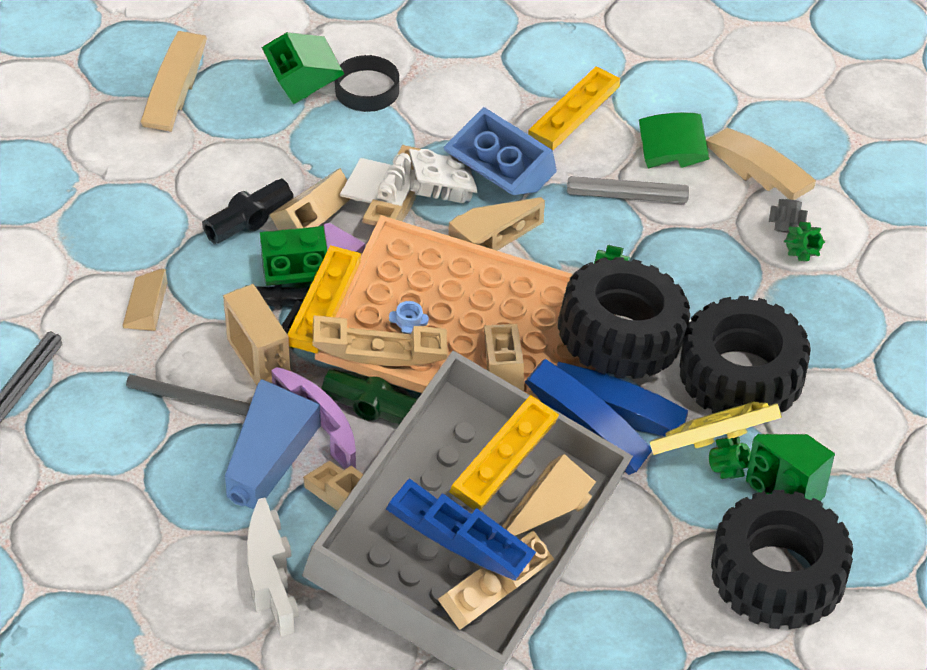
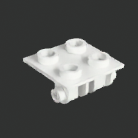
M409 149L417 178L411 180L410 191H414L415 195L431 197L432 194L433 198L438 199L441 192L442 200L448 199V201L464 204L465 201H471L473 192L477 193L471 169L452 155H440L428 149Z
M406 153L397 154L393 159V165L360 158L340 196L371 203L374 199L402 206L410 191L411 180L416 179L415 171L411 169L410 156Z

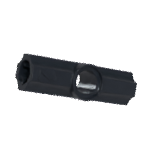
M283 178L275 180L252 194L247 191L238 192L232 197L228 207L202 221L203 230L213 244L220 243L245 228L249 231L259 230L267 222L269 214L292 200L294 194L289 184Z

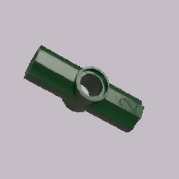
M329 369L321 387L333 401L352 407L357 416L370 422L376 421L380 417L400 425L418 400L393 391L391 385L380 377L374 376L363 380L335 369Z

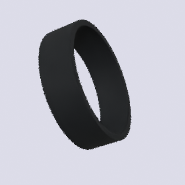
M361 55L347 59L340 64L344 75L335 80V94L344 106L356 111L373 112L390 106L398 98L399 71L389 60L374 55ZM369 70L387 75L393 80L394 85L388 91L379 95L358 96L343 89L340 82L354 72Z

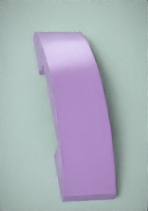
M276 367L272 369V384L320 404L321 426L330 435L331 456L344 470L350 466L356 469V449L353 432L339 406L322 389L306 378L282 368Z

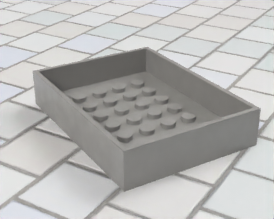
M453 350L316 540L309 553L302 576L456 670H504L613 494L633 456L552 409L559 414L556 423L483 507L481 512L502 526L549 462L563 454L596 481L588 492L592 497L579 512L574 509L561 517L516 536L520 540L534 530L555 560L459 630L438 598L476 572L481 566L446 549L416 531L387 511L386 507L410 478L437 499L443 493L472 514L474 512L472 508L449 493L451 486L530 395Z

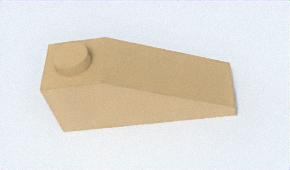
M539 197L472 208L449 222V236L498 251L544 223L545 200Z
M484 325L487 370L524 392V362L518 325Z
M563 454L549 462L503 523L502 527L516 537L561 517L574 509L579 512L591 499L592 495L588 492L596 481Z

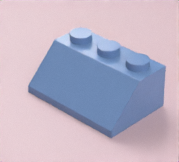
M485 107L443 147L444 151L512 195L538 192L557 172L552 149Z

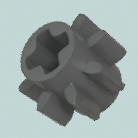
M779 199L778 206H771L768 222L775 223V231L789 233L788 228L790 226L799 227L800 222H806L808 211L801 210L802 202Z

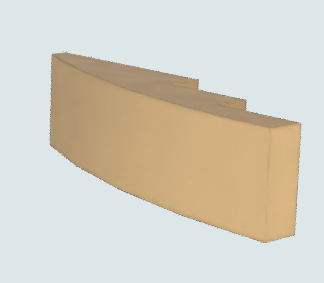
M183 31L177 32L164 57L149 94L141 119L143 127L172 132L178 110L182 111L188 89L192 90L206 44V35Z
M726 128L707 139L708 148L745 181L753 177L767 191L776 187L790 200H796L814 189L816 180L772 147L749 135Z

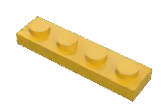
M597 66L594 67L528 130V135L554 150L620 87V78Z
M330 245L287 334L290 347L316 354L319 353L320 350L313 346V316L336 317L361 263V253Z
M530 395L452 484L449 493L473 510L477 508L481 511L556 423L559 414Z

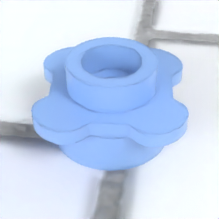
M414 301L400 303L396 311H392L389 314V321L396 323L401 328V332L405 334H411L413 326H426L429 321L428 316L423 314L422 307Z

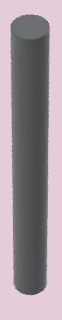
M131 374L126 382L128 388L247 416L251 404Z

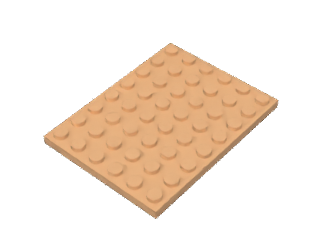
M382 215L361 255V263L335 317L347 319V328L402 333L401 328L396 323L389 321V314L392 311H396L400 303L414 301L422 307L423 314H426L429 318L428 324L423 327L447 329V358L454 350L487 370L484 325L517 324L524 362V381L544 359H547L556 366L558 362L596 371V368L592 366L586 367L580 363L578 356L573 357L559 335L558 317L567 283L573 274ZM321 350L318 354L315 353V360L368 377H380L390 384L423 393L445 362V360L412 366H382L342 359ZM524 382V392L540 401Z

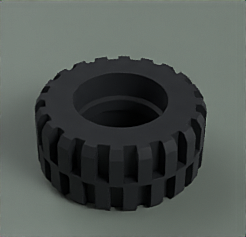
M615 257L613 260L602 258L595 261V264L590 262L582 266L570 277L558 317V329L563 344L567 345V349L573 357L578 356L580 358V363L586 367L592 366L596 368V372L603 375L610 373L614 374L615 378L624 379L625 376H632V379H640L645 374L650 377L673 364L674 359L678 357L690 321V305L680 285L674 284V280L667 273L662 274L659 272V268L651 264L646 266L641 264L642 261L635 259L626 261L623 257ZM616 315L624 316V317H627V318L632 319V320L624 319V318L618 317V316H616Z
M739 296L738 299L733 300L731 297L722 298L718 304L712 302L704 306L703 311L699 310L691 317V322L688 324L682 343L679 364L681 382L685 385V390L692 399L696 397V403L705 410L707 408L711 409L712 414L752 402L768 403L769 406L777 403L780 411L784 412L793 406L794 401L799 399L805 384L811 352L810 342L807 339L808 335L803 326L798 325L799 321L791 313L786 314L785 309L776 303L773 306L768 304L765 299L751 300L749 296ZM731 351H744L758 355L768 363L760 366H742L728 361L721 354Z
M773 490L772 494H766L765 491L752 495V499L745 497L735 503V508H729L723 515L722 522L718 525L711 560L713 583L719 588L718 594L725 603L731 602V609L740 616L743 613L749 616L748 620L758 625L760 622L769 624V628L780 629V625H788L789 629L801 628L804 622L807 625H812L820 621L821 615L826 617L835 610L836 604L841 602L853 561V543L848 537L849 531L843 522L838 523L839 516L830 508L824 509L823 503L815 498H812V500L804 498L803 493L794 491L793 494H785L784 490ZM765 547L787 548L804 557L810 564V567L794 572L775 570L761 563L752 552Z

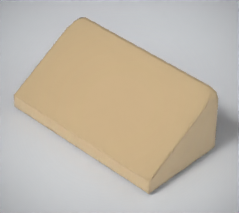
M159 269L135 278L123 328L156 330L168 284L166 269Z

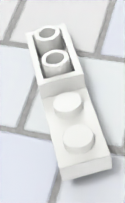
M264 497L257 501L248 530L247 561L249 582L256 612L271 609L278 631L282 637L295 633L294 618L299 617L294 596L288 597L285 589H288V581L285 574L287 573L286 558L292 555L287 537H280L278 530H281L276 509L270 511L267 500Z

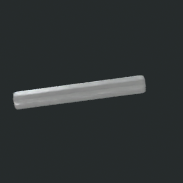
M570 176L567 183V193L569 195L687 203L689 187L680 184Z

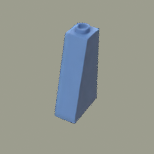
M263 379L260 380L225 474L227 498L237 505L255 509L258 499L268 497L320 428V404Z

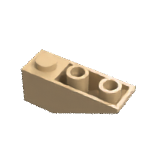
M339 168L269 215L278 230L317 227L350 200V198L340 196L348 180L341 168Z

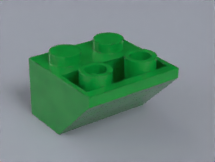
M286 32L261 47L279 84L293 104L307 98L312 93L344 75L325 36Z
M324 226L260 232L261 259L266 286L314 280L327 253Z
M757 434L753 438L746 482L757 492L765 491L766 494H772L773 490H784L785 494H793L795 491L803 493L806 499L812 500V498L821 501L826 495L835 453L808 434Z

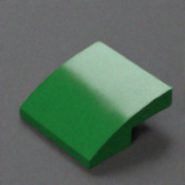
M684 112L666 113L639 119L644 159L648 169L678 160L680 167L683 168L710 159L701 114Z

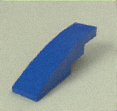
M547 359L542 360L524 381L542 403L632 455L633 457L625 471L628 475L637 472L652 452V448L609 405L574 377Z
M562 362L557 364V367L574 377L601 398L634 430L666 436V432L679 427L687 420V409L656 393L591 369Z
M410 478L386 507L387 511L446 549L516 581L536 554V551L476 508L471 514L443 493L437 499Z

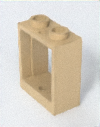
M251 284L224 294L227 340L255 384L258 385L261 379L272 383L271 370L276 367L290 371L288 335L255 285Z

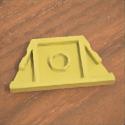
M752 402L687 421L679 427L666 432L665 437L651 440L650 445L653 455L694 444L695 448H700L714 443V438L726 434L728 439L746 434L749 427L782 418L777 403L769 406L768 403Z

